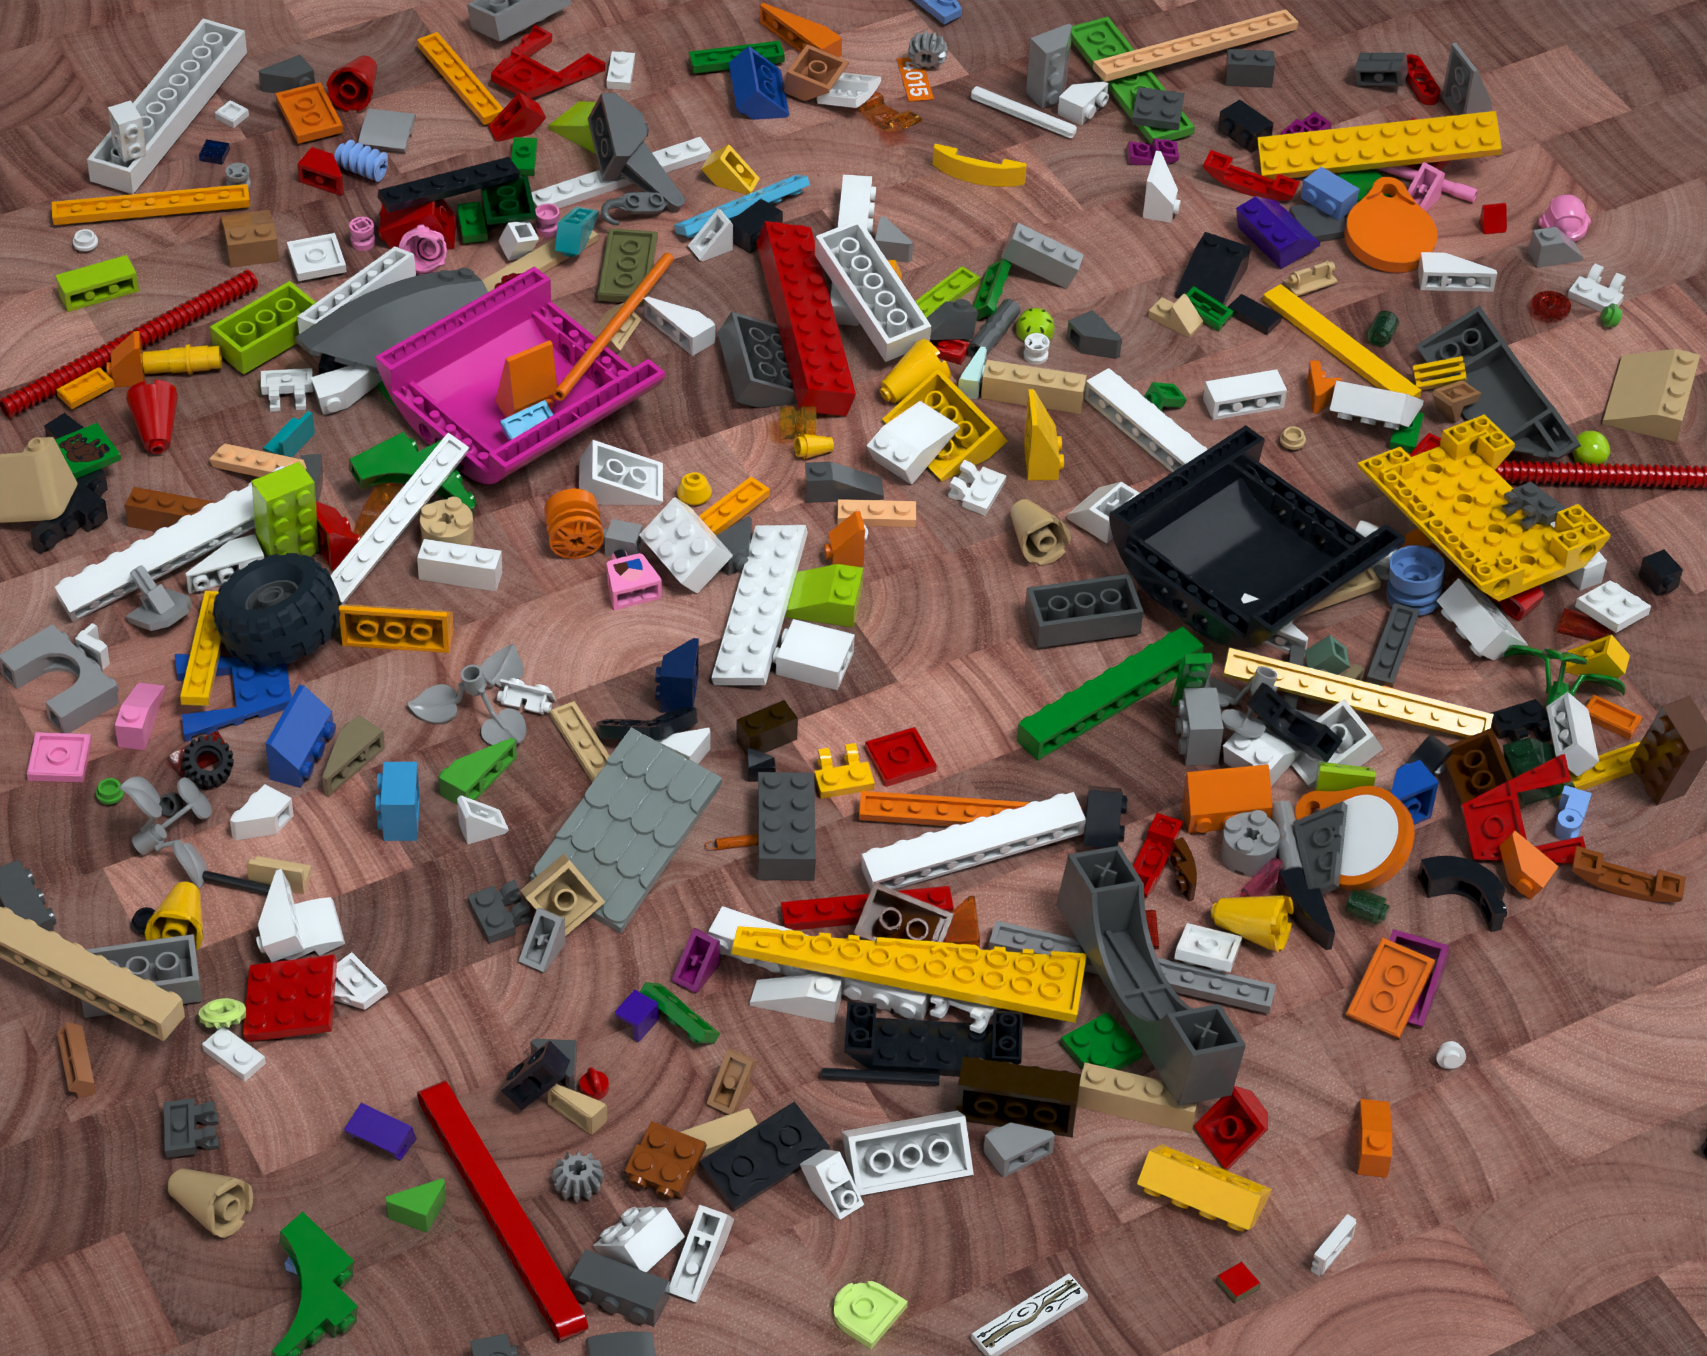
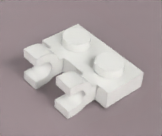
M1595 263L1587 278L1579 276L1570 288L1567 298L1600 312L1611 303L1617 304L1619 307L1623 302L1624 295L1621 292L1624 288L1622 284L1626 276L1616 273L1610 287H1604L1599 284L1602 278L1600 274L1604 267Z
M312 368L261 371L262 395H269L270 412L281 411L280 394L294 393L296 410H306L305 393L313 392Z
M964 460L960 466L961 474L958 478L954 476L950 482L952 489L948 497L962 500V507L986 516L1005 484L1006 475L985 467L977 471V468L971 462ZM966 483H971V487L968 488Z

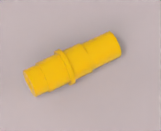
M186 344L185 347L170 348L169 350L143 351L144 373L188 372L191 375L197 371L222 368L220 346H191Z

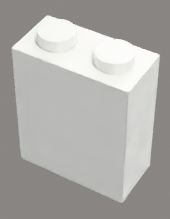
M793 619L789 629L785 628L783 631L781 647H777L773 655V663H776V675L838 691L854 653L855 635Z

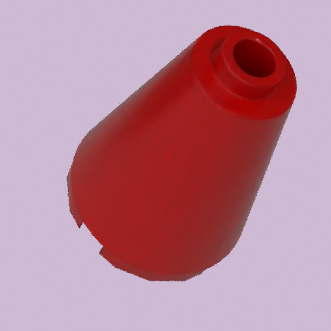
M366 55L359 56L332 72L327 80L326 87L328 86V97L335 106L343 111H361L368 106L372 100L377 73V64L374 59Z
M154 380V384L147 385L146 381L139 382L131 386L127 391L126 401L144 448L153 454H161L171 444L178 402L177 389L171 383L162 380Z

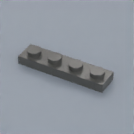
M1397 603L1393 604L1367 675V683L1379 686L1386 685L1393 688L1419 616V609Z

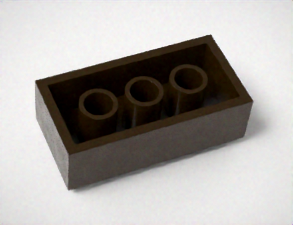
M963 1057L958 1082L956 1111L958 1110L965 1115L966 1122L998 1127L1008 1123H1015L1052 1131L1054 1135L1073 1138L1081 1074L1066 1070L1044 1069L1039 1066L1031 1067L1010 1062L990 1061L978 1057Z

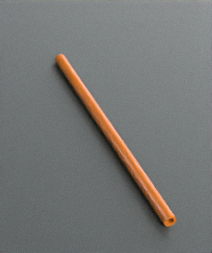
M666 252L661 256L554 390L553 396L556 400L562 401L565 399L674 261L671 253Z

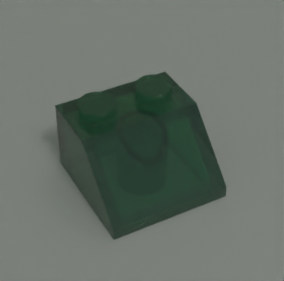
M1530 737L1503 745L1504 758L1512 778L1556 757L1554 745ZM1571 779L1570 782L1519 792V795L1525 806L1561 795L1565 785L1573 788L1575 786Z

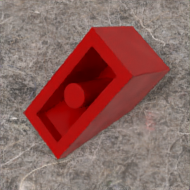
M519 92L488 126L495 140L500 142L513 139L514 137L531 135L546 119V116L539 103Z
M311 147L297 163L299 182L342 196L344 194L343 179L334 155Z

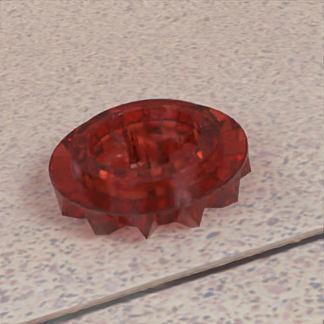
M1542 291L1533 297L1531 308L1534 309L1535 315H1541V319L1549 318L1552 322L1556 318L1561 321L1563 317L1569 315L1571 303L1565 295L1559 292Z

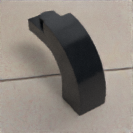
M1261 683L1246 704L1269 729L1301 749V751L1321 761L1328 762L1343 741L1327 725L1314 721L1297 711L1267 684Z
M1436 856L1421 859L1418 879L1428 898L1446 894L1466 897L1478 906L1491 932L1502 930L1504 918L1507 916V909L1503 902L1505 887L1493 872L1475 861L1462 857Z

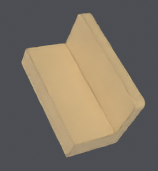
M624 303L608 310L591 333L594 337H598ZM635 312L630 315L607 344V347L614 353L621 351L640 323L641 319Z
M256 856L255 860H248L247 871L249 880L271 885L276 870L282 869L290 884L291 891L300 894L305 893L312 874L311 865Z

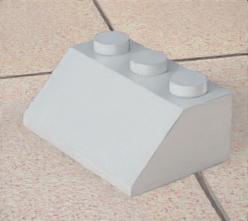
M1336 380L1330 411L1338 413L1337 418L1352 421L1353 416L1361 418L1360 422L1375 425L1376 421L1385 422L1384 427L1399 430L1400 426H1410L1423 406L1424 400L1404 393Z
M1459 578L1436 600L1443 608L1441 610L1443 616L1450 622L1454 621L1457 625L1455 628L1456 632L1462 638L1468 639L1472 643L1470 649L1480 658L1485 656L1495 660L1504 656V652L1509 645H1528L1483 591Z

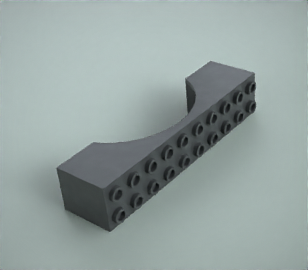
M1114 846L1069 854L1056 905L1178 1106L1231 1096L1246 1044L1220 1004L1193 1009L1181 1000L1169 984L1155 954L1148 929L1144 902V883L1121 847Z

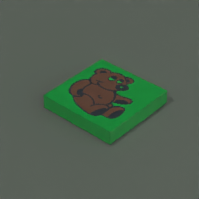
M98 423L55 439L75 479L121 461L119 451Z

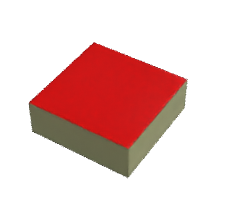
M1243 1262L1236 1264L1217 1276V1283L1235 1303L1260 1289L1261 1283Z

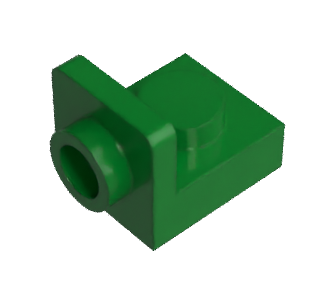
M1152 382L1144 395V398L1153 403L1160 411L1163 407L1183 408L1187 401L1177 386L1169 383Z

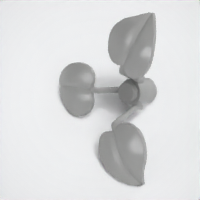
M510 644L486 659L480 667L474 664L464 667L461 671L462 682L458 684V695L448 685H435L423 691L414 700L409 701L408 706L410 710L425 722L442 724L452 720L457 715L458 709L456 704L461 702L464 690L472 696L481 695L492 717L485 721L481 727L483 740L492 746L513 738L516 740V745L524 740L527 732L523 716L512 708L503 709L496 715L485 693L486 684L489 687H493L496 684L498 687L503 688L500 679L509 681L510 678L519 680L522 678L524 668L515 645Z
M1258 667L1254 677L1251 676L1249 683L1241 692L1233 686L1209 675L1205 688L1217 687L1220 706L1237 705L1242 701L1243 696L1249 689L1251 690V695H1253L1261 683L1269 685L1276 692L1278 687L1274 684L1278 675L1271 668ZM1250 708L1247 715L1233 709L1225 710L1221 714L1225 727L1248 738L1261 737L1266 728L1263 721L1251 717L1254 711ZM1296 709L1297 711H1299L1300 713L1314 721L1321 717L1319 715L1311 714Z
M131 777L120 785L119 789L126 792L139 808L150 817L147 823L140 828V832L132 837L136 850L142 855H147L154 849L159 852L163 848L172 846L174 854L193 884L201 888L204 882L202 875L205 870L207 871V865L198 850L188 842L183 844L180 839L165 843L164 839L167 837L165 828L190 809L193 810L199 819L204 820L210 817L212 807L207 797L199 791L193 781L185 777L177 782V789L187 805L162 825H154L155 819L162 815L158 792L143 777Z

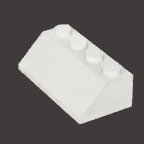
M958 1110L842 1131L847 1166L860 1195L974 1175L966 1118Z

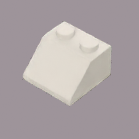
M1265 728L1264 734L1258 738H1248L1235 732L1223 745L1224 763L1232 768L1268 764L1272 787L1301 754V749L1268 728Z

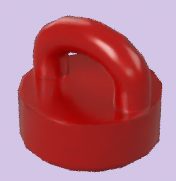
M589 1067L587 1073L579 1081L581 1094L596 1100H600L608 1094V1077L603 1072L596 1071L593 1067Z

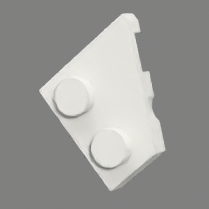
M352 952L337 963L334 1001L366 1010L388 993L386 986Z

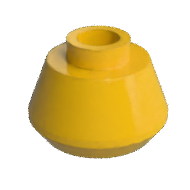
M696 472L686 474L677 487L678 498L691 506L705 503L712 495V488L706 477Z

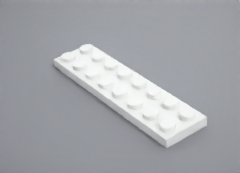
M806 525L755 526L750 543L749 557H747L748 562L743 567L712 674L714 685H766L808 531Z

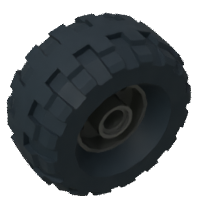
M298 553L274 554L262 560L248 563V566L241 570L238 569L230 576L228 581L222 584L218 590L219 594L214 599V623L228 652L241 662H246L247 665L255 667L260 665L277 667L280 664L296 662L297 659L303 656H309L320 645H324L331 638V633L335 632L339 625V606L341 601L329 572L326 568H322L321 564L316 562L314 558L307 555L299 556Z

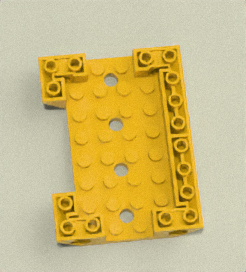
M1485 414L1443 430L1440 446L1411 457L1401 447H1397L1357 463V467L1481 591L1498 601L1585 567L1610 539L1611 534L1579 504L1557 512L1554 527L1551 524L1545 525L1540 521L1531 528L1525 529L1519 524L1520 519L1527 516L1522 512V508L1509 516L1504 513L1502 506L1509 502L1504 498V494L1510 492L1513 488L1495 469L1515 448V443Z

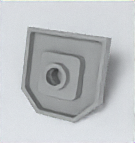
M143 565L136 567L130 572L131 577L143 595L140 596L142 605L126 615L128 623L153 631L171 626L190 612L192 605L190 596L168 588L164 589L162 584L156 585Z

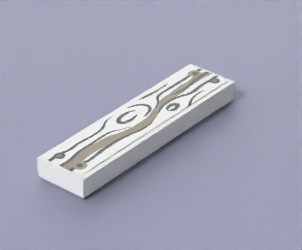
M1067 1274L973 1332L971 1340L985 1356H999L1086 1302L1088 1294L1070 1274Z

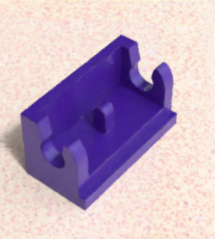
M360 1103L344 1128L345 1133L349 1134L350 1137L354 1139L360 1138L391 1153L400 1161L417 1140L412 1126L363 1103Z

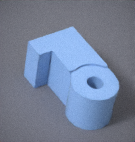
M1564 786L1558 807L1563 811L1558 814L1554 830L1558 839L1565 840L1578 837L1592 793Z

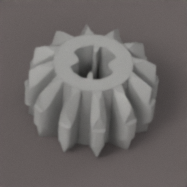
M926 30L924 34L917 32L916 36L911 37L909 42L908 58L912 59V64H919L920 68L923 66L928 67L929 70L932 66L939 68V65L944 63L946 59L947 42L943 40V36H936L935 32L929 34Z
M578 1150L576 1155L572 1156L566 1152L565 1160L557 1159L556 1168L552 1172V1180L554 1181L556 1192L562 1193L565 1200L574 1197V1200L578 1203L580 1197L590 1200L592 1193L599 1194L600 1184L604 1181V1173L602 1172L600 1161L593 1160L591 1153L582 1156V1153Z

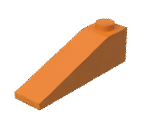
M766 3L760 4L759 23L800 53L808 44L834 56H842V38L828 27Z

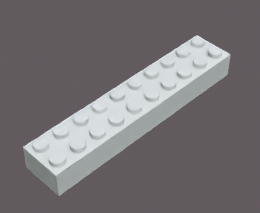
M202 19L133 103L142 117L147 155L124 162L113 146L110 131L87 158L90 181L134 194L246 55L245 31Z

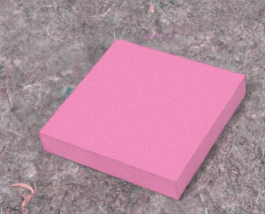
M35 732L27 770L28 781L83 783L92 742L91 734Z

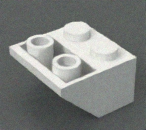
M1123 482L1099 487L1069 512L1066 518L1105 543H1108L1113 539L1109 522L1110 512L1140 493Z
M631 1207L621 1215L622 1220L615 1226L608 1227L600 1234L601 1239L593 1247L605 1257L647 1272L685 1236L666 1207Z

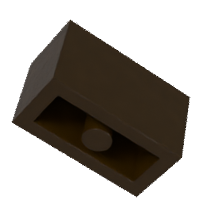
M785 700L736 720V742L746 755L747 748L766 753L797 740L798 717Z

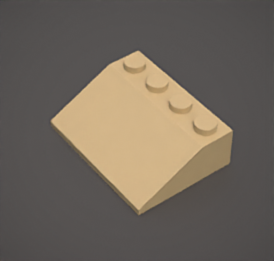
M1678 349L1622 355L1602 424L1677 442L1700 355Z

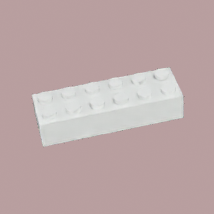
M860 219L816 236L814 255L885 362L906 354L916 341L924 338L930 342V323Z

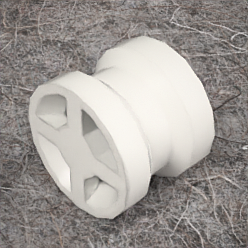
M1033 333L1025 338L1024 359L1028 363L1039 365L1048 360L1050 342L1048 337L1041 333Z

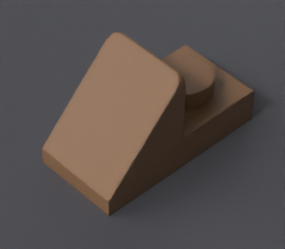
M1463 380L1434 389L1432 393L1437 410L1454 422L1458 421L1463 407L1478 402L1482 394Z
M727 1049L706 1104L729 1115L737 1112L754 1087L753 1084L749 1083L757 1060L734 1049Z

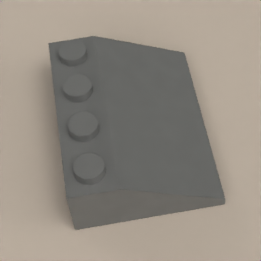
M731 312L717 333L736 402L754 407L797 404L777 324Z

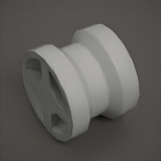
M233 163L227 166L225 169L227 186L248 184L249 190L251 187L249 167L243 163Z

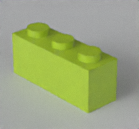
M127 255L55 275L58 294L67 312L139 292L137 273Z

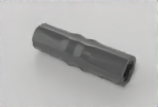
M1005 299L993 315L987 319L978 334L968 345L967 351L971 357L975 356L980 347H986V356L989 354L1021 313L1018 303L1011 299Z

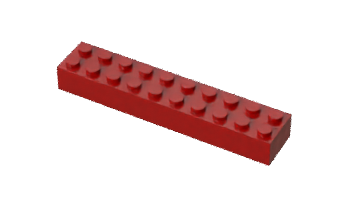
M765 221L756 244L798 409L804 412L847 416L856 392L822 266L814 255L815 240L812 229L804 225Z

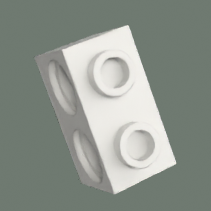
M131 100L108 107L113 146L122 160L126 162L147 155L142 117Z

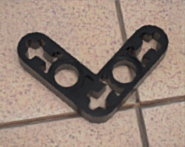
M695 707L677 708L652 720L605 719L596 723L597 735L599 738L623 739L632 727L641 732V734L654 740H660L698 723L697 710Z

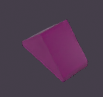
M693 928L671 981L698 993L720 966V940L697 928Z

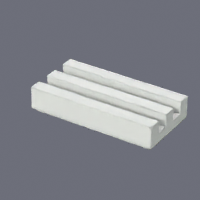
M1348 1214L1315 1252L1311 1272L1319 1277L1324 1274L1352 1240L1357 1223L1356 1219Z

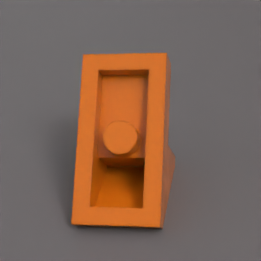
M1310 360L1307 375L1313 414H1318L1331 404L1336 380L1342 381V378H1326V372L1321 371L1320 360Z

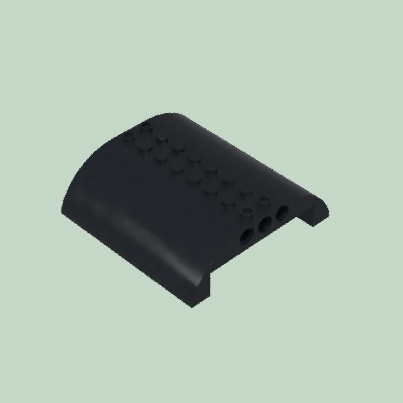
M1246 425L1110 512L1109 515L1110 528L1116 548L1136 582L1154 600L1194 630L1218 644L1232 648H1248L1264 642L1395 551L1406 539L1387 524L1382 525L1367 537H1364L1259 462L1265 438ZM1244 593L1259 598L1247 603H1243L1241 600Z

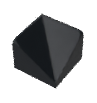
M747 748L748 781H758V772H776L775 758L773 756Z

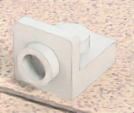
M92 623L75 638L76 647H81L87 658L91 662H96L103 671L110 665L108 647L103 641L99 640L98 627Z

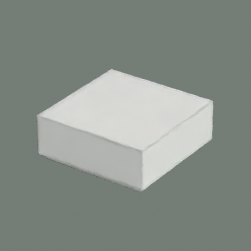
M231 100L215 112L216 120L232 128L249 116L247 108Z

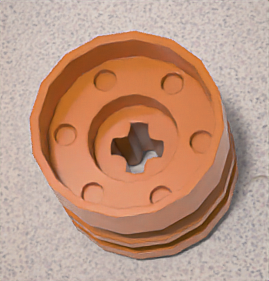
M566 489L553 494L546 501L544 506L545 521L550 548L555 554L563 558L577 559L591 555L601 547L604 534L598 502L592 493L584 489Z

